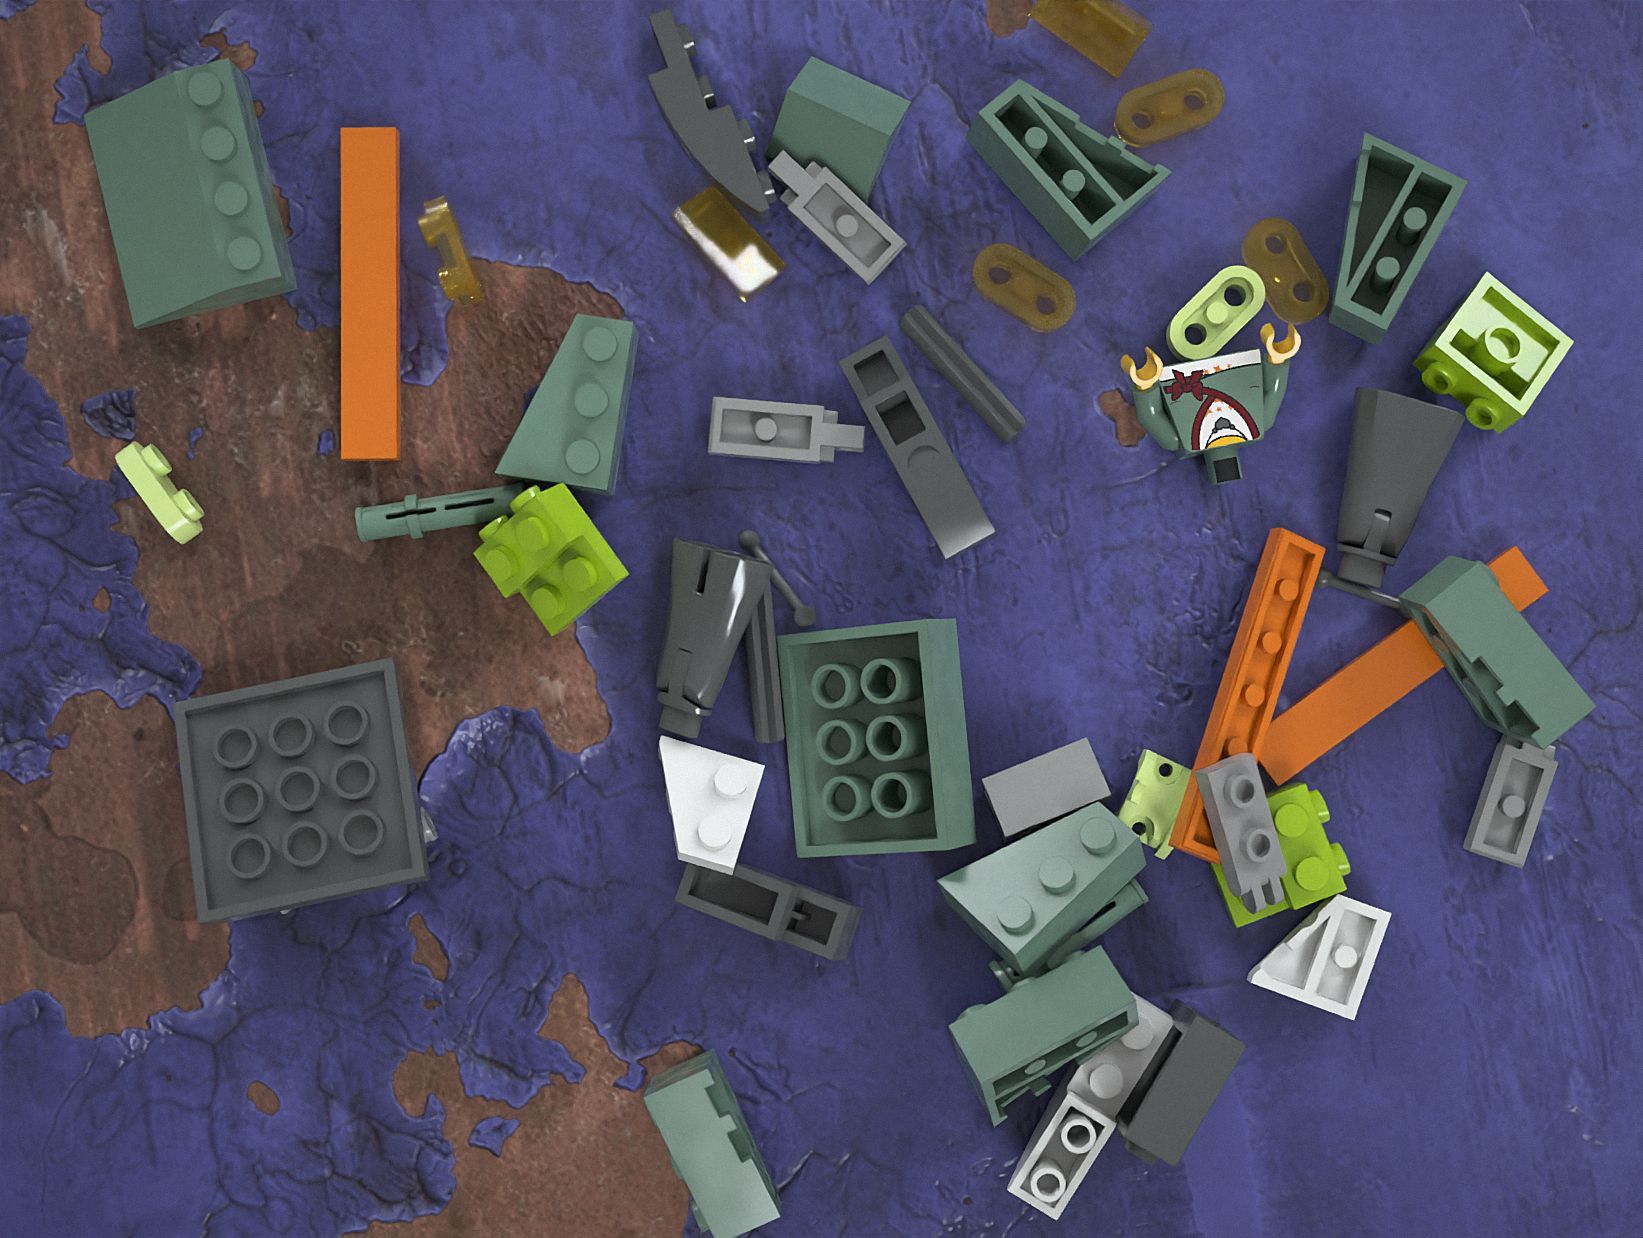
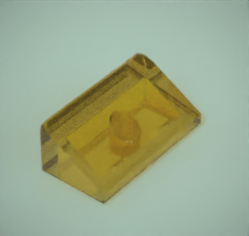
M1038 0L1028 15L1116 78L1120 77L1155 27L1151 22L1120 0Z
M713 185L681 205L670 215L672 223L746 304L787 268L782 259Z

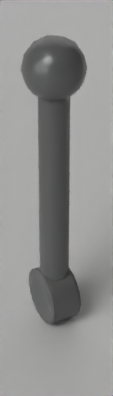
M751 529L742 531L738 537L739 546L745 551H750L755 558L772 563L759 545L760 537L758 533ZM775 567L770 579L795 611V622L801 627L811 626L816 619L814 609L802 604Z
M1320 566L1314 585L1317 588L1331 586L1397 609L1401 617L1412 619L1399 598L1333 576L1328 568Z

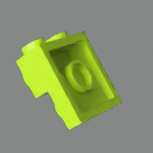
M1486 272L1474 283L1450 318L1436 330L1412 364L1423 372L1421 378L1429 390L1441 395L1450 394L1466 407L1465 414L1470 423L1483 430L1493 429L1500 434L1525 415L1574 341L1491 274Z
M564 482L542 492L536 485L517 496L509 504L515 514L510 519L507 515H503L485 526L478 533L484 543L473 553L505 598L518 592L523 595L551 636L569 627L629 575L626 568Z
M1293 782L1265 793L1287 868L1286 875L1279 878L1284 892L1283 901L1272 906L1266 903L1264 910L1251 914L1245 908L1242 897L1234 896L1229 890L1222 865L1208 862L1232 926L1239 928L1285 909L1291 908L1296 910L1347 890L1342 876L1351 873L1348 859L1338 842L1329 844L1322 823L1330 821L1328 808L1320 792L1317 789L1309 792L1306 783Z

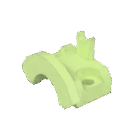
M1144 749L1138 761V770L1131 789L1123 804L1114 815L1130 829H1132L1136 822H1141L1143 830L1140 834H1137L1140 836L1141 842L1155 848L1154 856L1165 860L1173 850V847L1168 846L1192 770ZM1166 763L1170 771L1168 775L1162 776L1159 773V768L1162 764Z

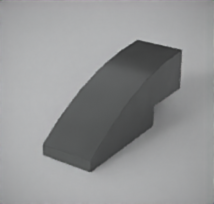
M738 861L736 862L733 875L688 862L674 900L771 940L784 941L832 961L846 960L864 908L829 893Z

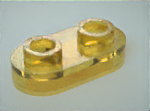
M1195 68L1135 88L1124 95L1115 111V130L1126 144L1137 148H1146L1204 128L1215 120L1224 105V87L1219 78L1212 72ZM1187 95L1197 96L1202 102V108L1199 110L1189 109L1184 102V97ZM1136 113L1147 115L1151 125L1148 128L1137 127L1132 121V115Z
M442 195L424 202L426 214L417 217L418 223L428 247L431 249L438 246L445 266L436 270L447 299L450 301L458 298L463 308L485 300L483 289L465 239L447 196Z
M1266 218L1255 224L1246 234L1242 243V256L1245 264L1262 279L1265 286V298L1279 319L1294 325L1310 322L1322 313L1329 301V286L1299 232L1290 222L1281 218ZM1267 237H1276L1281 241L1283 246L1281 253L1275 254L1266 248L1265 240ZM1301 284L1308 288L1310 292L1308 302H1301L1295 298L1293 294L1294 285Z
M1004 243L990 245L979 253L974 262L972 283L978 294L1032 330L1041 333L1055 332L1065 326L1073 315L1076 306V296L1069 282L1016 247ZM995 267H1002L1008 272L1009 281L1004 284H996L990 279L989 271ZM1040 297H1049L1055 303V311L1051 314H1042L1036 307V300Z

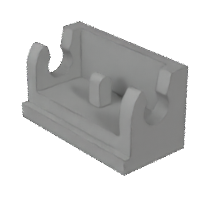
M1087 737L982 779L985 796L1005 844L1041 830L1097 801L1101 804H1106L1111 797V792Z

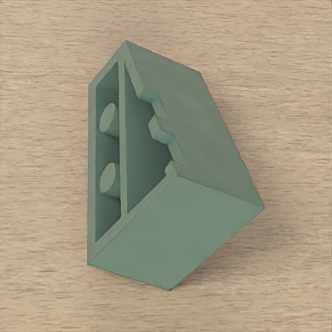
M1018 79L977 113L965 139L1075 262L1153 197L1171 175L1172 171L1159 163L1155 166L1150 165L1124 149L1126 143L1113 135L1109 139L1078 121L1081 117L1080 115L1023 80Z
M1366 132L1364 133L1357 154L1328 323L1377 347L1380 345L1469 181Z
M584 314L576 315L495 471L496 475L507 481H523L526 484L553 487L564 482L569 490L614 497L639 332L634 322Z
M1449 555L1399 595L1398 598L1482 723L1487 727L1544 750L1597 706L1500 590L1499 581L1492 570L1481 561L1476 560L1474 562Z
M1097 801L937 880V883L949 908L1025 979L1029 978L1147 864L1140 836Z
M1099 945L1088 952L1077 951L1068 955L1058 964L1056 969L1037 979L1029 977L1017 982L1009 989L1007 995L988 1005L977 1004L966 1009L959 1015L956 1022L948 1025L962 1071L995 1127L1008 1118L1003 1108L1028 1089H1031L1035 1096H1039L1052 1087L1047 1079L1048 1075L1073 1058L1077 1064L1083 1065L1138 1026L1139 1018L1136 999L1102 946Z
M714 1048L653 1075L643 1099L653 1123L659 1128L668 1146V1156L677 1177L680 1180H685L694 1198L690 1200V1204L701 1231L706 1232L710 1230L714 1238H735L781 1217L782 1202Z

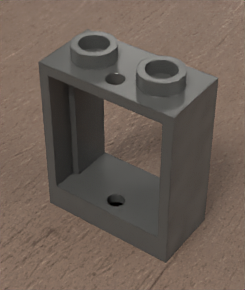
M1177 998L1167 1013L1173 1017L1175 1023L1115 1117L1116 1126L1118 1127L1116 1135L1126 1142L1124 1145L1125 1149L1152 1166H1155L1160 1158L1174 1168L1177 1166L1247 1047L1245 1043L1224 1026Z

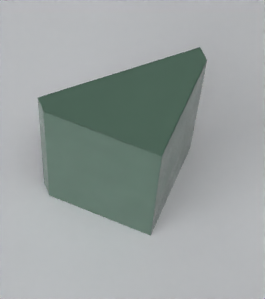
M811 56L786 92L765 156L773 161L784 150L804 170L812 161L822 169L827 167L860 200L866 203L908 113L911 101Z

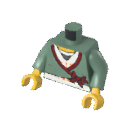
M1271 323L1265 324L1260 331L1261 340L1268 350L1263 356L1261 349L1255 348L1163 366L1160 358L1149 347H1145L1147 362L1144 367L1136 370L1134 361L1126 354L1121 359V367L1133 381L1131 391L1138 423L1163 449L1174 451L1178 460L1204 455L1210 486L1242 480L1243 475L1237 448L1248 447L1263 440L1264 433L1271 429L1286 393L1291 363L1290 357L1296 354L1301 344L1300 336L1292 323L1288 325L1287 337L1278 343L1273 342L1274 328Z

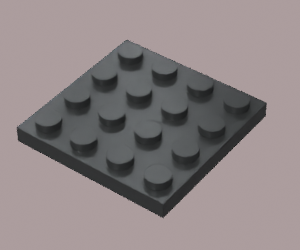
M393 657L172 703L198 924L211 926L431 880L399 664Z

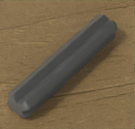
M918 304L912 307L903 315L899 321V326L908 338L1002 441L1007 442L1014 438L1025 427L1026 420L922 305Z
M769 581L745 630L755 740L761 744L780 742L785 737L772 592Z

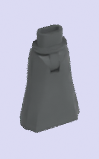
M1357 387L1355 389L1347 472L1337 530V542L1343 544H1337L1336 551L1343 553L1336 577L1380 589L1386 566L1395 565L1396 560L1393 558H1398L1407 543L1428 492L1466 418L1464 415L1455 410L1381 389Z
M674 537L670 563L668 615L657 667L656 687L657 690L662 691L658 693L657 701L664 704L659 722L660 728L685 737L698 738L703 716L712 715V706L726 680L740 640L773 573L775 566L772 563L708 543Z

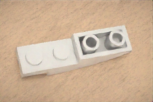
M1133 992L1131 993L1136 999L1139 1025L1080 1066L1075 1059L1073 1060L1036 1126L1007 1186L1009 1192L1055 1220H1058L1117 1125L1116 1115L1175 1023L1172 1016Z

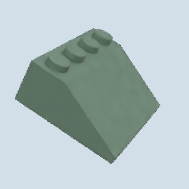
M229 58L171 72L84 114L130 312L136 329L298 290L248 79Z
M956 618L922 619L777 636L797 858L941 851L977 843Z

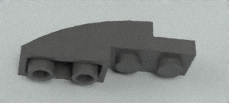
M670 8L648 15L653 35L666 69L649 74L647 77L652 94L675 140L697 171L735 208L760 225L771 222L768 204L776 202L777 198L766 169L756 172L749 153L757 150V145L747 118L737 121L730 104L709 112L708 109L716 107L717 103L706 74L696 77L689 58L698 54L687 23L676 26Z
M888 335L838 362L946 560L949 561L996 535L992 524Z

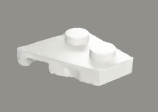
M661 735L658 753L662 761L666 783V797L669 813L673 821V835L678 859L733 875L765 765Z
M1340 894L1327 897L1249 972L1246 980L1354 1020L1391 913Z

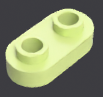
M1230 266L1221 270L1171 319L1166 331V340L1173 355L1181 361L1188 362L1209 358L1216 354L1262 308L1265 300V286L1260 276L1245 266ZM1225 290H1237L1242 297L1241 305H1229L1224 298ZM1195 327L1199 329L1203 336L1202 343L1199 345L1190 344L1185 338L1186 328Z
M134 441L115 455V459L125 476L159 523L177 542L185 544L203 531L199 521L204 516L201 506L187 490L181 489L178 491L167 476L172 471L169 462L153 444H149L144 448Z

